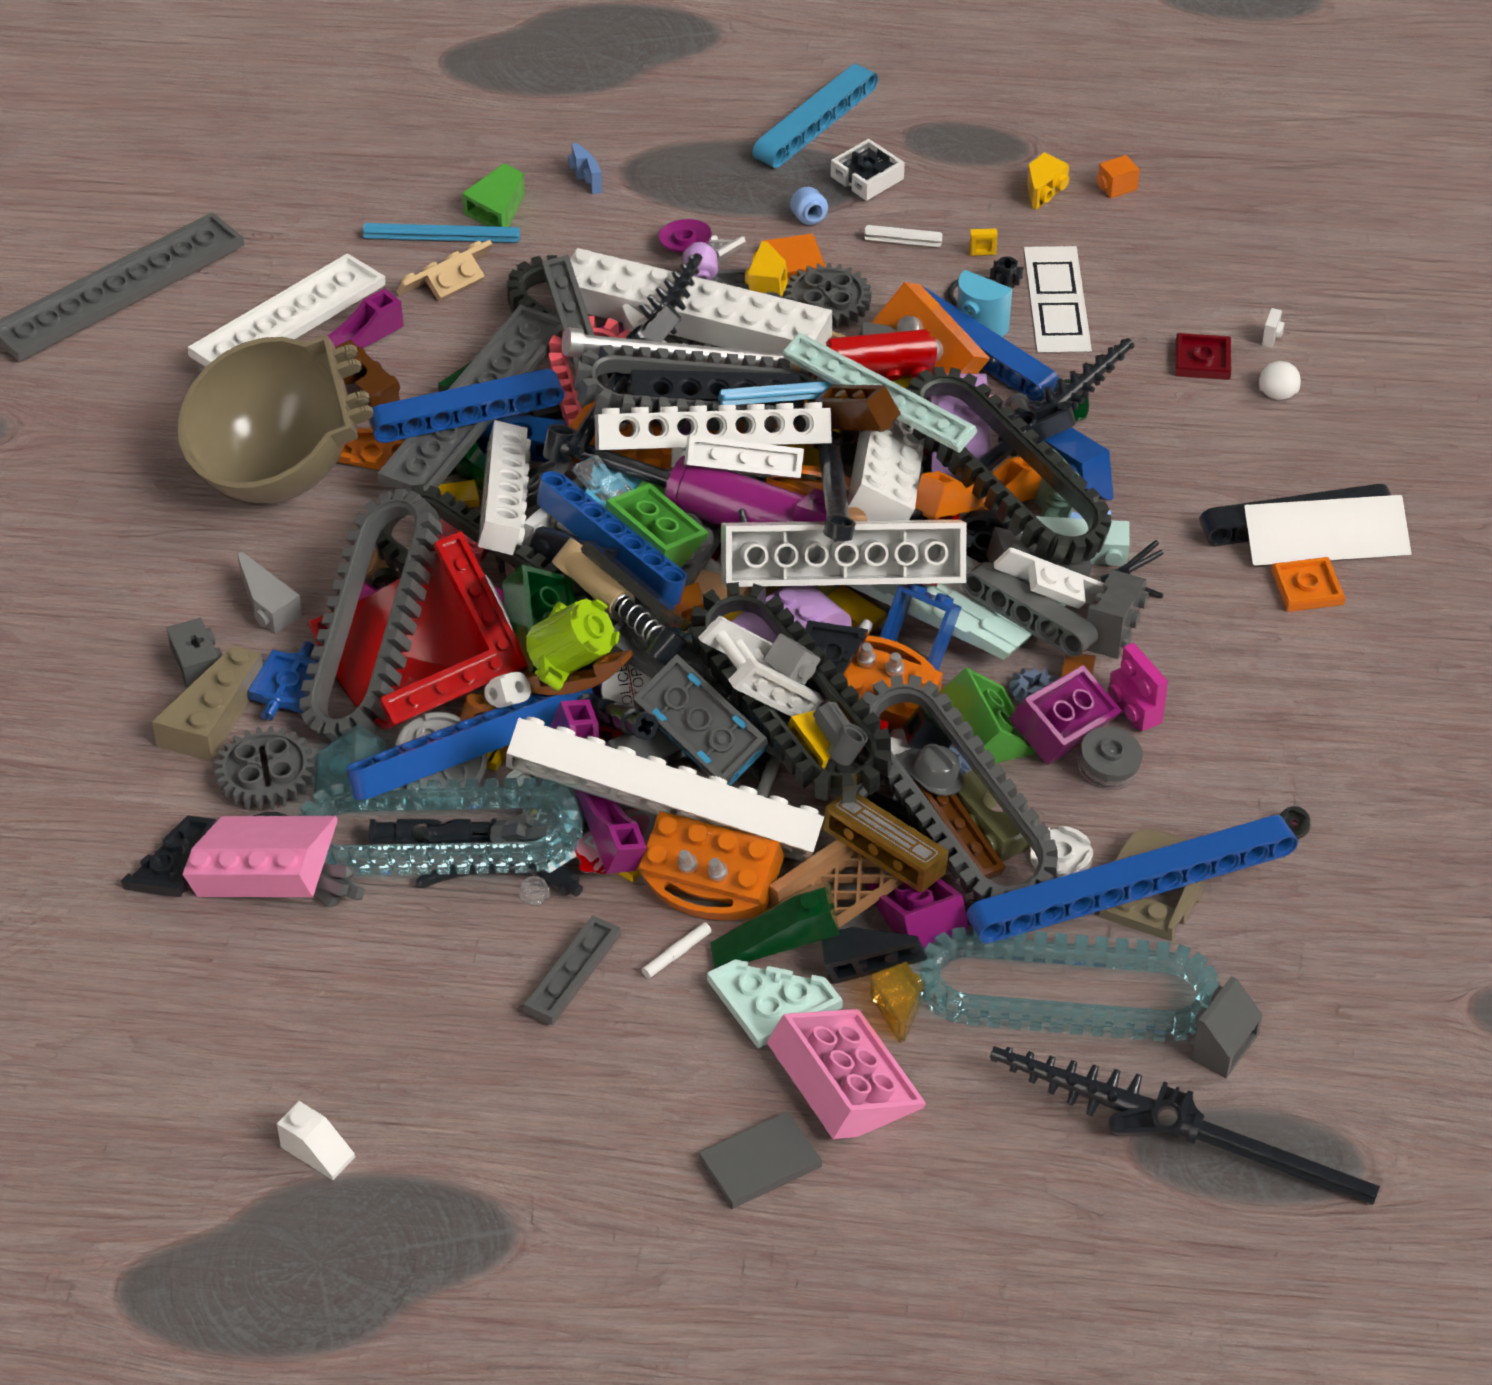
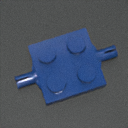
M304 641L297 653L271 651L247 691L249 700L267 704L261 712L263 719L267 720L268 718V721H272L277 710L280 708L304 713L300 709V698L307 695L301 691L304 680H313L306 674L309 663H318L310 658L315 646L312 642Z

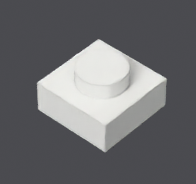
M1271 308L1265 324L1262 346L1273 348L1276 338L1282 337L1285 322H1281L1282 310Z

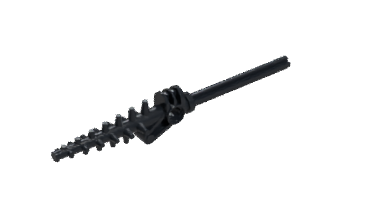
M695 253L690 255L687 264L684 262L680 264L682 269L680 273L676 270L671 273L675 279L674 282L668 278L663 281L668 288L667 292L660 286L655 288V291L661 298L660 301L651 294L646 297L654 310L650 309L643 302L638 305L647 319L643 324L633 329L626 336V339L662 342L669 333L673 335L677 333L675 326L682 320V317L677 313L675 307L677 306L682 311L686 308L681 297L684 296L688 299L691 296L686 288L688 285L692 287L695 284L692 277L694 274L697 275L699 273L698 266L703 259L701 254ZM613 373L605 388L621 394L629 381L630 374ZM596 401L567 445L569 448L567 452L571 456L575 454L577 457H581L595 435L594 410Z
M1129 338L1122 339L1119 345L1109 347L1107 354L1096 355L1094 364H1083V373L1081 374L1071 371L1070 383H1064L1063 379H1058L1057 393H1053L1050 387H1045L1043 394L1045 402L1030 401L1029 405L1035 409L1033 411H1027L1022 408L1015 409L1013 420L1020 417L1027 423L1025 432L1033 429L1039 435L1036 444L1071 428L1076 422L1073 410L1078 409V403L1083 404L1085 402V398L1089 397V392L1093 393L1095 391V387L1091 385L1093 383L1096 386L1100 385L1101 381L1105 380L1103 374L1105 372L1111 373L1115 369L1114 364L1117 361H1122L1125 358V354L1134 348L1133 341ZM1000 436L998 437L999 443L979 459L989 471L1007 456L1014 457L1018 455ZM919 510L909 520H927V517L923 516V512Z
M994 1046L991 1051V1061L996 1063L999 1061L1010 1066V1072L1016 1073L1017 1070L1030 1074L1028 1082L1035 1084L1038 1078L1049 1082V1094L1054 1095L1058 1086L1068 1090L1067 1104L1073 1106L1079 1095L1089 1099L1086 1114L1089 1116H1093L1099 1104L1119 1111L1113 1114L1108 1122L1109 1129L1115 1136L1172 1135L1178 1138L1179 1135L1187 1137L1186 1141L1195 1144L1196 1140H1200L1374 1205L1380 1186L1204 1121L1205 1115L1196 1107L1193 1100L1194 1092L1188 1090L1187 1093L1179 1091V1086L1173 1089L1168 1087V1082L1164 1081L1157 1100L1139 1094L1142 1075L1138 1073L1135 1074L1128 1089L1125 1090L1118 1087L1121 1071L1117 1069L1113 1070L1107 1083L1097 1080L1099 1066L1094 1064L1087 1076L1075 1073L1078 1062L1074 1060L1070 1061L1065 1070L1054 1066L1056 1061L1054 1056H1049L1046 1063L1035 1060V1053L1028 1051L1026 1056L1014 1053L1010 1047L1002 1049ZM1169 1109L1174 1111L1177 1115L1176 1122L1170 1126L1162 1125L1157 1118L1162 1110Z

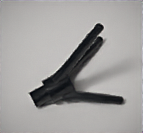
M1155 540L1126 564L1113 570L1130 574L1162 556L1164 552L1159 550L1145 557L1159 545V542ZM1109 574L1100 576L1101 582L1104 583ZM1145 587V591L1149 592V595L1163 598V593Z

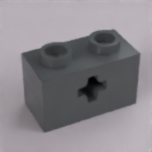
M201 617L166 627L170 650L187 688L222 656L220 648H214L213 646L215 645V638L210 627L205 628Z

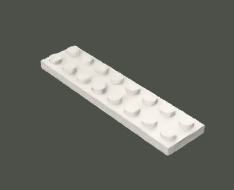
M347 253L188 347V356L206 367L222 353L244 342L263 337L296 339L385 286V276Z

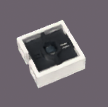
M867 139L831 160V177L845 187L851 186L855 194L867 201L904 179L905 162L872 140Z

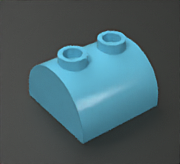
M964 270L958 280L957 308L1003 337L1009 331L1012 288Z

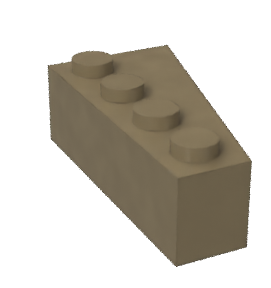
M233 645L152 721L156 746L212 762L250 702L247 691L263 666L261 652Z

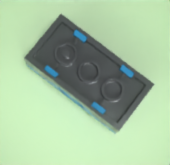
M678 654L633 697L637 709L655 715L658 720V728L708 776H717L725 779L729 786L769 748L767 738Z

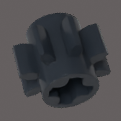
M1001 257L998 261H994L993 267L990 268V279L1013 289L1016 285H1020V279H1023L1024 267H1018V260L1013 257Z

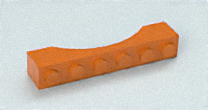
M1021 457L1006 459L992 472L1022 503L1023 501L1036 498L1042 477ZM941 471L923 473L917 489L915 508L922 511L923 516L938 520L944 516H956L959 513L975 511L984 506L986 496L978 500L972 494L974 484L966 488L962 482Z

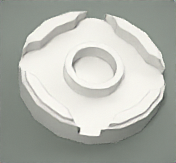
M1058 826V829L1050 830L1051 840H1055L1058 850L1059 871L1057 878L1090 868L1093 860V849L1086 835L1068 826ZM1030 847V861L1036 870L1038 859Z

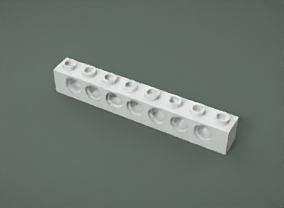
M822 402L805 403V409H793V403L776 404V409L765 410V404H748L747 410H736V405H718V411H707V406H689V412H678V406L660 407V413H649V407L631 408V413L620 414V408H602V414L595 415L596 450L686 448L687 435L680 434L677 429V424L682 418L687 419L691 424V431L687 435L768 445L832 443L831 408H822ZM798 415L802 416L806 421V427L802 432H798L793 426V421ZM769 416L774 417L777 421V429L773 433L768 432L764 426V422ZM739 417L745 418L749 424V428L744 434L739 433L735 427ZM710 418L717 419L720 424V429L715 435L709 433L706 428L707 421ZM653 419L658 420L662 425V432L658 436L651 435L648 430V425ZM623 420L629 421L633 426V432L629 437H624L619 432V425Z
M494 420L487 444L478 547L513 555L515 546L522 545L525 534L524 524L527 506L525 501L528 493L526 488L529 477L527 475L530 466L528 462L531 440L527 439L528 428Z

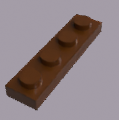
M914 779L915 784L981 873L988 879L1001 875L1006 866L956 794L949 796L936 795L927 791Z

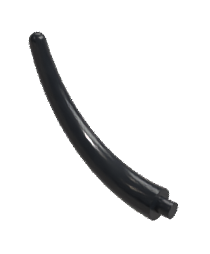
M492 855L466 859L432 870L419 876L416 880V885L419 888H426L439 882L469 875L511 874L545 883L564 896L572 894L577 897L583 891V886L579 884V875L560 866L551 873H548L542 866L550 861L521 855Z

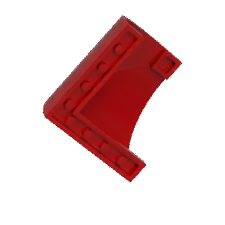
M462 531L438 540L433 545L436 551L434 555L436 557L434 568H425L432 574L429 585H421L427 591L424 601H415L422 610L419 618H410L417 624L415 634L405 635L412 641L410 651L400 652L407 658L404 669H395L402 675L400 685L390 686L394 692L379 699V703L387 717L385 721L378 718L375 719L376 724L381 729L393 728L486 687L490 680L495 677L519 672L528 667L518 640L507 622L503 610ZM400 579L359 600L335 677L356 708L362 703L367 693ZM323 615L310 620L307 624L318 646H323L316 640L319 629H328L321 623Z

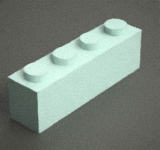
M1036 516L1046 527L1064 536H1079L1088 531V526L1084 519ZM1111 520L1110 530L1104 546L1090 560L1092 565L1123 566L1128 562L1129 521Z

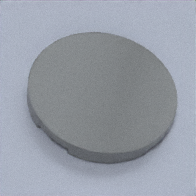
M431 712L423 714L422 717L404 726L397 738L395 747L462 721L458 716L449 713ZM487 754L481 755L406 785L415 793L431 800L451 801L462 798L472 792L480 783L487 767L488 756Z

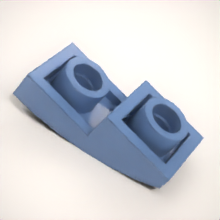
M571 143L572 154H568L569 169L575 171L577 180L584 179V183L590 185L592 194L602 193V172L597 161L584 147L578 143Z

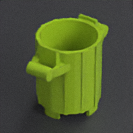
M583 599L569 606L557 602L548 618L531 627L526 636L527 652L533 662L532 664L537 668L535 674L539 676L540 681L555 691H559L569 674L610 653L613 646L618 644L620 632H614L615 629L609 615L604 611L608 607L604 602L599 599L593 601Z

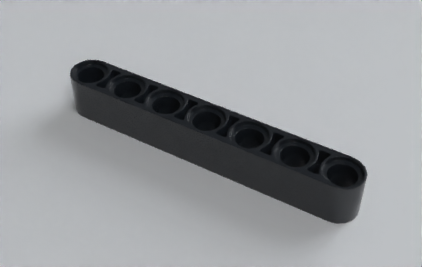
M1372 484L1213 507L1200 515L1199 522L1210 545L1222 546L1250 542L1245 505L1390 496L1392 494L1387 485Z

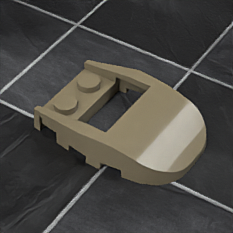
M1155 829L1138 830L1128 839L1115 861L1189 839ZM1204 881L1185 886L1176 908L1143 898L1102 910L1099 917L1172 942L1175 938V928L1179 923L1185 924L1195 903H1199L1203 894Z

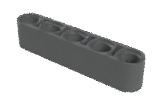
M982 562L966 574V583H961L963 590L970 597L1068 656L1077 657L1098 640L1097 629L1092 623L1049 597L1031 591L1029 585L1010 574L995 569L992 563Z

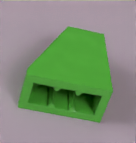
M503 163L462 193L464 214L485 226L509 227L525 195L524 173Z

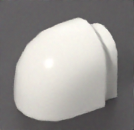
M520 672L504 674L491 679L489 684L486 685L485 698L489 704L498 708L515 705L529 698L531 692L530 683L526 676Z

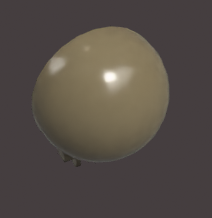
M328 335L309 342L286 337H263L241 343L222 353L198 375L182 402L178 419V438L186 461L201 479L228 497L250 503H276L295 498L311 490L336 465L345 444L358 439L355 425L367 419L369 420L373 416L372 407L365 406L369 402V393L360 390L359 392L347 395L343 378L361 370V362L353 359L357 356V347L348 344L344 347L335 348Z

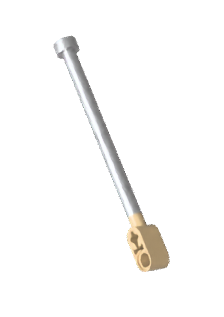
M567 327L562 337L563 355L570 357H581L582 353L587 352L589 349L594 353H599L601 345L612 344L614 355H619L621 345L633 346L632 357H637L639 346L651 347L650 358L655 357L657 348H667V359L672 360L674 349L686 350L685 361L690 360L692 351H704L703 362H707L709 352L721 353L720 364H724L727 353L738 354L737 365H742L744 355L756 356L755 366L759 367L762 356L773 357L772 368H776L779 358H784L782 353L585 335L582 328ZM790 362L791 370L801 371L800 366ZM812 373L811 378L815 381L816 376Z

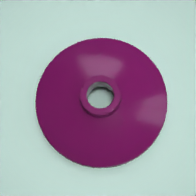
M695 219L673 221L665 225L659 232L660 244L674 252H684L691 244L697 242L708 244L712 238L711 228L706 223Z

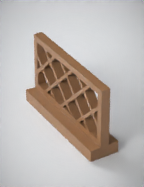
M837 839L770 884V903L772 906L797 890L829 881V883H834V891L831 892L840 928L879 901L882 895L889 894L904 882L892 874H884V869L881 867L880 874H862V867L880 866L867 858H863V855ZM847 867H858V874L839 873ZM839 883H857V891H838ZM861 883H880V887L874 891H861ZM838 900H856V903L851 907H837Z

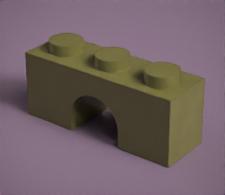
M971 770L962 774L964 784L961 790L956 793V796L1002 862L1029 849L1030 845L1005 812L991 810L996 807V800L974 771Z

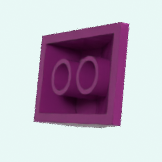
M1082 665L1025 698L1009 717V720L1042 760L1049 765L1081 744L1084 737L1090 731L1105 726L1117 717L1122 710L1086 667Z
M938 879L922 893L904 882L889 894L882 895L880 900L874 903L893 933L918 936L924 949L928 948L931 943L942 939H953L959 933L969 930L962 894L942 879ZM880 883L865 885L866 891H874L880 887Z

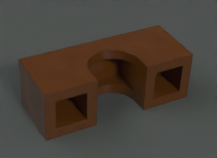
M351 340L335 347H344L348 344L357 347V356L353 359L361 362V370L343 378L345 386L355 383V392L364 390L369 393V402L365 406L368 405L373 408L377 405L400 400V384L396 377L389 375L378 361H374L367 355L362 347H358Z

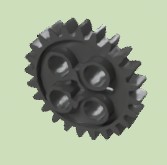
M817 263L816 269L806 266V272L797 270V276H790V281H788L784 291V299L832 310V325L839 329V324L841 323L849 327V320L857 323L858 316L865 317V311L870 310L872 292H870L871 286L867 284V279L860 278V272L852 274L851 267L842 270V264L832 268L831 263H828L826 268H823Z
M270 726L267 732H262V729L257 727L256 734H251L248 730H245L244 738L235 735L233 736L234 744L225 742V751H218L219 760L214 761V773L219 791H224L225 799L233 797L234 805L244 801L245 809H249L252 804H256L258 811H261L263 806L268 804L269 808L274 810L275 803L277 802L286 807V799L290 798L293 801H297V792L306 794V785H313L312 776L316 775L315 754L312 753V746L306 745L304 737L297 739L295 731L286 735L285 728H281L276 733L273 726ZM260 750L266 751L271 781L270 787L265 786Z

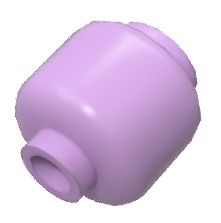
M703 242L691 244L683 252L682 262L687 264L690 255L695 253L701 254L703 259L698 266L699 273L697 275L694 274V277L712 280L719 270L715 249Z

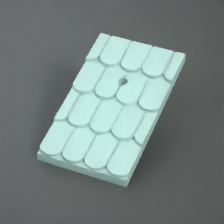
M967 555L966 574L981 564ZM938 583L937 587L925 585L928 587L926 592L937 595V593L948 595L954 598V604L962 607L952 635L1005 660L1033 635L970 597L963 590L961 583ZM907 584L848 586L891 606L898 586ZM912 597L907 614L939 629L946 611ZM1054 600L1055 602L1065 607V603Z

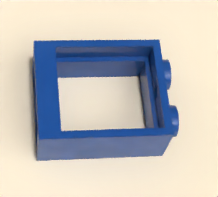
M899 585L880 637L897 641L912 597L946 611L929 657L917 652L939 671L962 607L954 604V598L942 593L933 595L926 592L928 587L925 585Z

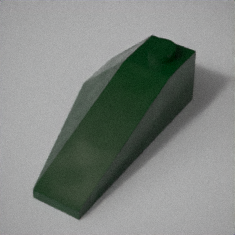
M521 564L502 581L504 604L530 673L535 674L537 668L532 664L533 662L527 652L526 636L533 625L548 618L557 602H561L566 606L575 602L573 579L569 576Z
M829 881L797 890L710 942L714 968L716 969L735 959L750 962L840 935Z

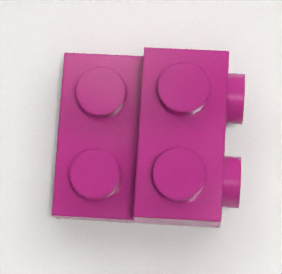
M1133 642L1123 647L1121 668L1112 671L1110 674L1108 694L1120 709L1125 711L1132 725L1143 732L1163 723L1168 680Z

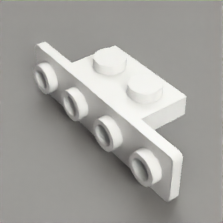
M1008 548L994 562L995 569L1030 582L1031 591L1078 609L1085 603H1092L1096 595L1104 591L1102 589L1103 582L1014 548Z

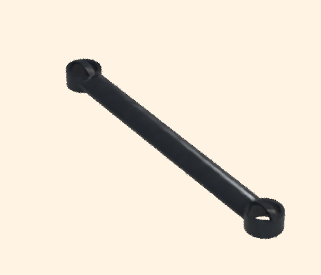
M831 430L832 443L813 444L814 448L819 451L826 520L823 533L825 536L834 539V542L850 541L853 538L856 523L850 519L841 457L844 436L839 432Z

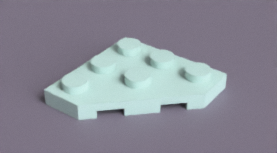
M736 959L707 972V981L757 1048L767 1044L783 1014L835 1011L841 1009L843 1005V1000L828 980L821 976L812 975L810 979L795 976L791 970L767 966L766 970L750 967L748 962Z

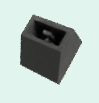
M1232 976L1224 986L1219 985L1215 989L1208 1008L1202 1007L1194 1021L1197 1030L1191 1040V1045L1194 1046L1192 1061L1226 1079L1259 1035L1263 1016L1238 979Z

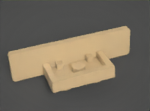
M491 240L483 243L477 241L471 244L467 251L462 253L458 251L453 252L445 258V261L439 264L432 262L416 275L414 272L407 274L400 280L401 284L396 292L401 296L427 283L439 302L483 281L485 275L475 260L489 252L493 245Z

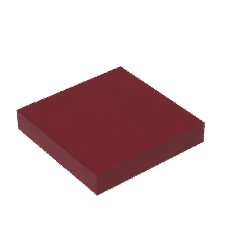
M1176 333L1175 376L1230 380L1231 336Z

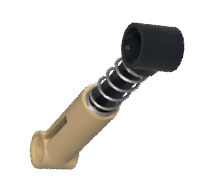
M569 538L554 557L552 563L575 580L594 599L604 602L608 606L605 609L613 617H619L627 623L629 628L634 629L635 633L647 643L646 651L660 663L666 665L676 654L680 656L689 645L688 641L669 626L658 625L657 620H652L649 612L644 613L642 606L635 604L634 595L595 560L593 558L594 555L573 538Z

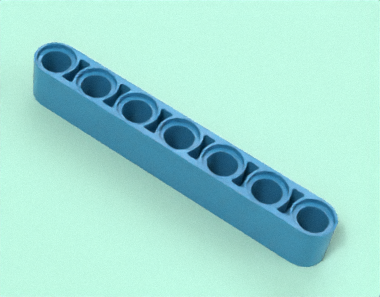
M858 64L851 65L759 138L753 147V157L773 168L780 167L871 94L877 86L878 74Z

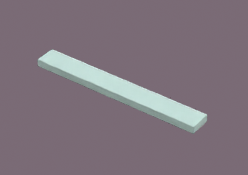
M800 332L782 352L785 359L831 384L885 385L901 413L896 418L897 420L958 453L962 451L977 433L976 426Z

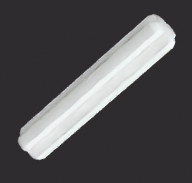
M866 225L864 231L866 241L939 248L942 245L943 239L942 233L936 231Z

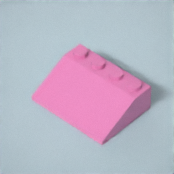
M222 816L191 849L183 876L197 897H313L338 818L336 816Z
M859 1009L783 1014L767 1041L776 1058L780 1061L832 1139L859 1137L919 1111L926 1105V1102Z

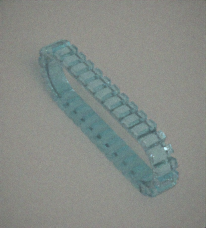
M485 778L483 788H480L478 779H466L465 788H461L459 779H447L445 788L441 787L439 779L427 781L426 789H423L421 781L417 780L409 783L407 789L401 786L364 800L354 799L351 786L350 790L345 791L343 784L338 783L331 785V795H328L323 789L313 795L315 803L306 801L300 808L302 815H297L337 816L341 813L352 811L541 808L554 812L560 818L556 828L549 835L530 842L330 844L325 862L353 866V871L354 867L357 866L360 875H372L374 866H377L379 875H391L393 866L397 867L399 875H411L412 865H416L418 875L430 874L432 865H435L438 874H450L451 865H455L457 874H469L471 864H474L477 874H489L490 864H494L496 873H508L510 864L514 865L516 873H528L530 863H535L537 871L549 868L547 863L549 858L556 865L567 859L564 850L571 853L574 852L579 845L577 838L582 837L583 830L579 808L575 797L571 796L570 790L563 785L557 788L556 782L544 779L541 786L538 787L536 778H524L522 787L518 786L516 778H505L503 787H499L497 778Z
M964 927L952 929V939L943 932L935 937L934 944L929 943L924 950L928 960L921 962L919 985H921L920 993L924 1001L930 1000L929 1008L937 1015L946 1010V1020L958 1023L961 1014L967 1015V1026L979 1027L980 1017H988L987 1027L1000 1028L1001 1019H1009L1008 1029L1020 1030L1021 1020L1029 1021V1031L1041 1032L1042 1022H1050L1049 1032L1062 1033L1063 1024H1070V1034L1082 1035L1083 1026L1086 1025L1091 1026V1036L1103 1037L1104 1027L1112 1028L1111 1038H1124L1125 1029H1132V1039L1145 1040L1147 1030L1153 1031V1041L1165 1042L1167 1032H1172L1175 1041L1187 1039L1188 1030L1194 1035L1197 1030L1194 1021L1202 1007L1208 1008L1215 989L1220 985V982H1217L1218 974L1214 966L1207 967L1208 959L1199 952L1192 958H1189L1191 948L1180 944L1176 953L1169 952L1170 942L1157 941L1156 950H1149V940L1139 939L1136 942V949L1128 948L1129 939L1116 938L1115 947H1108V937L1096 936L1095 945H1088V935L1077 934L1075 936V944L1067 943V934L1055 933L1054 942H1047V932L1035 931L1034 941L1026 940L1027 933L1014 936V939L1007 938L993 943H983L975 930L973 936H967ZM975 957L1169 973L1180 976L1188 981L1195 989L1197 998L1191 1005L1180 1010H1157L974 995L956 991L948 986L941 977V971L949 962L956 959Z

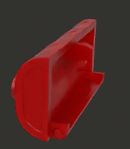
M927 329L829 338L826 341V346L890 381L899 380L903 376L917 378L918 373L926 369L931 372L937 359L936 339L931 337V333Z

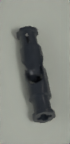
M588 692L581 694L577 698V700H590L600 726L612 727L617 732L635 736L642 740H649L656 734L658 720L653 714L642 712L637 708L605 697H598Z
M492 818L490 822H471L470 819H454L444 824H440L441 821L436 819H397L396 822H377L376 819H370L369 843L370 847H376L377 844H396L397 847H436L441 845V842L454 847H470L471 844H491L493 847L490 834L491 827L497 822V818ZM427 824V830L425 831L427 842H422L414 837L413 829L415 826Z

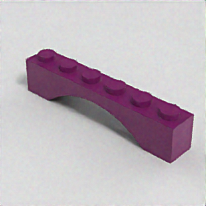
M384 288L363 299L353 314L335 331L330 333L328 337L335 347L351 340L358 347L365 348L404 327L402 302Z
M589 699L560 701L551 723L553 729L561 726L575 732L574 736L587 739L588 736L599 738V723ZM575 789L606 873L636 871L647 848L637 822L630 819L617 802Z

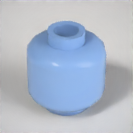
M812 187L798 189L790 201L792 213L801 223L806 225L820 223L828 211L826 199L817 189Z

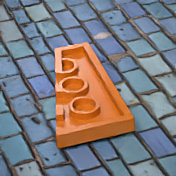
M356 428L358 439L345 444L337 463L380 470L406 439L382 443L375 439L371 428Z

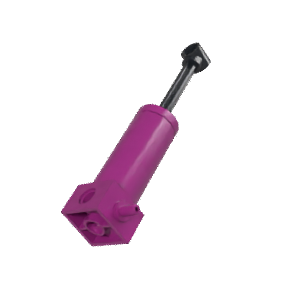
M561 424L549 425L543 449V456L545 458L562 463L578 458L666 488L665 496L687 515L720 527L721 523H741L739 509H744L748 523L821 522L826 520L824 493L816 488L804 496L729 470L684 465L685 456H681L672 471L609 450H596V446L591 444L587 446L581 457H577L575 454L571 456L567 452L569 450L567 445L576 430Z

